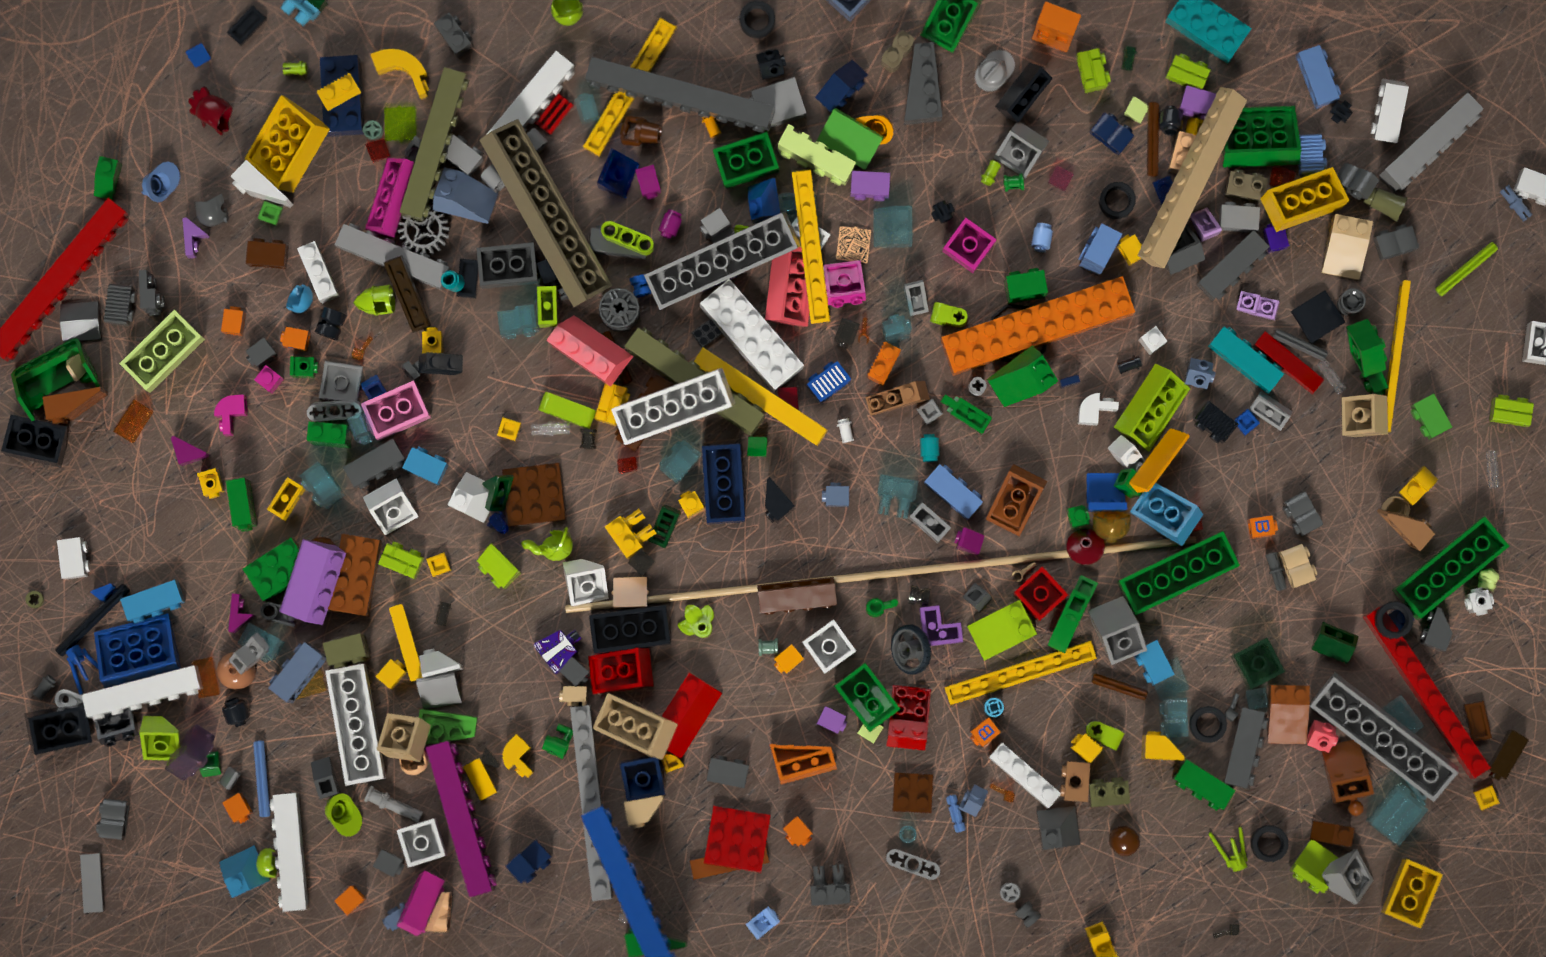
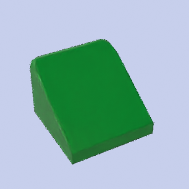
M748 437L747 456L766 457L768 438Z
M218 751L199 754V766L202 777L221 775Z

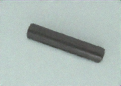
M1277 329L1274 333V339L1321 361H1324L1327 357L1328 352L1281 329Z

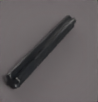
M121 584L55 651L60 656H64L65 652L74 647L120 599L129 593L130 589L125 584Z

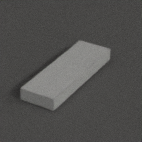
M101 853L80 855L84 913L104 912Z

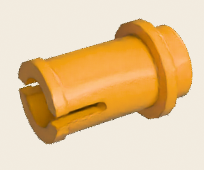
M702 117L703 120L701 122L705 124L710 138L721 134L715 120L716 117Z

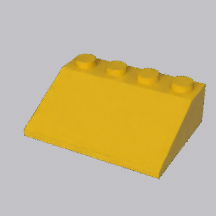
M281 95L244 159L252 164L278 190L293 193L330 128L320 119L284 95Z

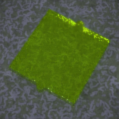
M399 105L398 107L384 108L385 141L403 142V140H413L417 136L415 106L401 107Z

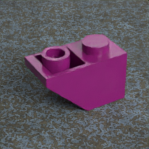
M963 527L962 531L957 532L954 543L957 544V549L979 555L985 535Z

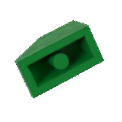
M99 156L94 181L95 197L109 198L113 201L122 164L118 160Z

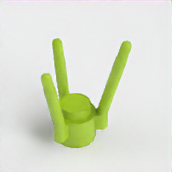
M1242 827L1238 828L1241 853H1238L1234 838L1230 839L1234 854L1230 856L1231 860H1229L1216 838L1210 832L1208 835L1226 861L1228 868L1232 867L1233 872L1248 867Z

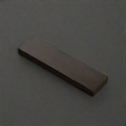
M400 255L383 262L412 333L430 327L431 323L403 256Z

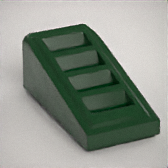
M664 504L653 529L658 535L665 537V540L653 535L648 541L666 549L682 512ZM665 512L668 513V514L673 515V516H674V519L671 518V517H669V516L664 515ZM662 519L670 522L671 526L661 522ZM659 527L664 528V529L668 530V533L663 532V531L659 530L658 528H659Z

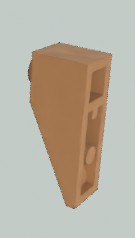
M1380 508L1377 510L1410 547L1421 551L1435 535L1430 529L1432 526L1424 519L1420 521L1414 517Z

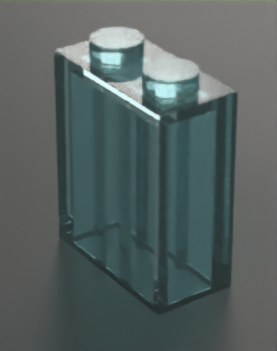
M1394 785L1366 820L1396 846L1402 844L1428 811L1425 807L1426 803L1418 797L1416 799L1410 795L1411 791L1404 785Z

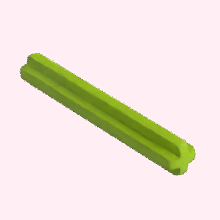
M1493 242L1489 243L1435 289L1440 296L1447 293L1498 250L1496 244Z

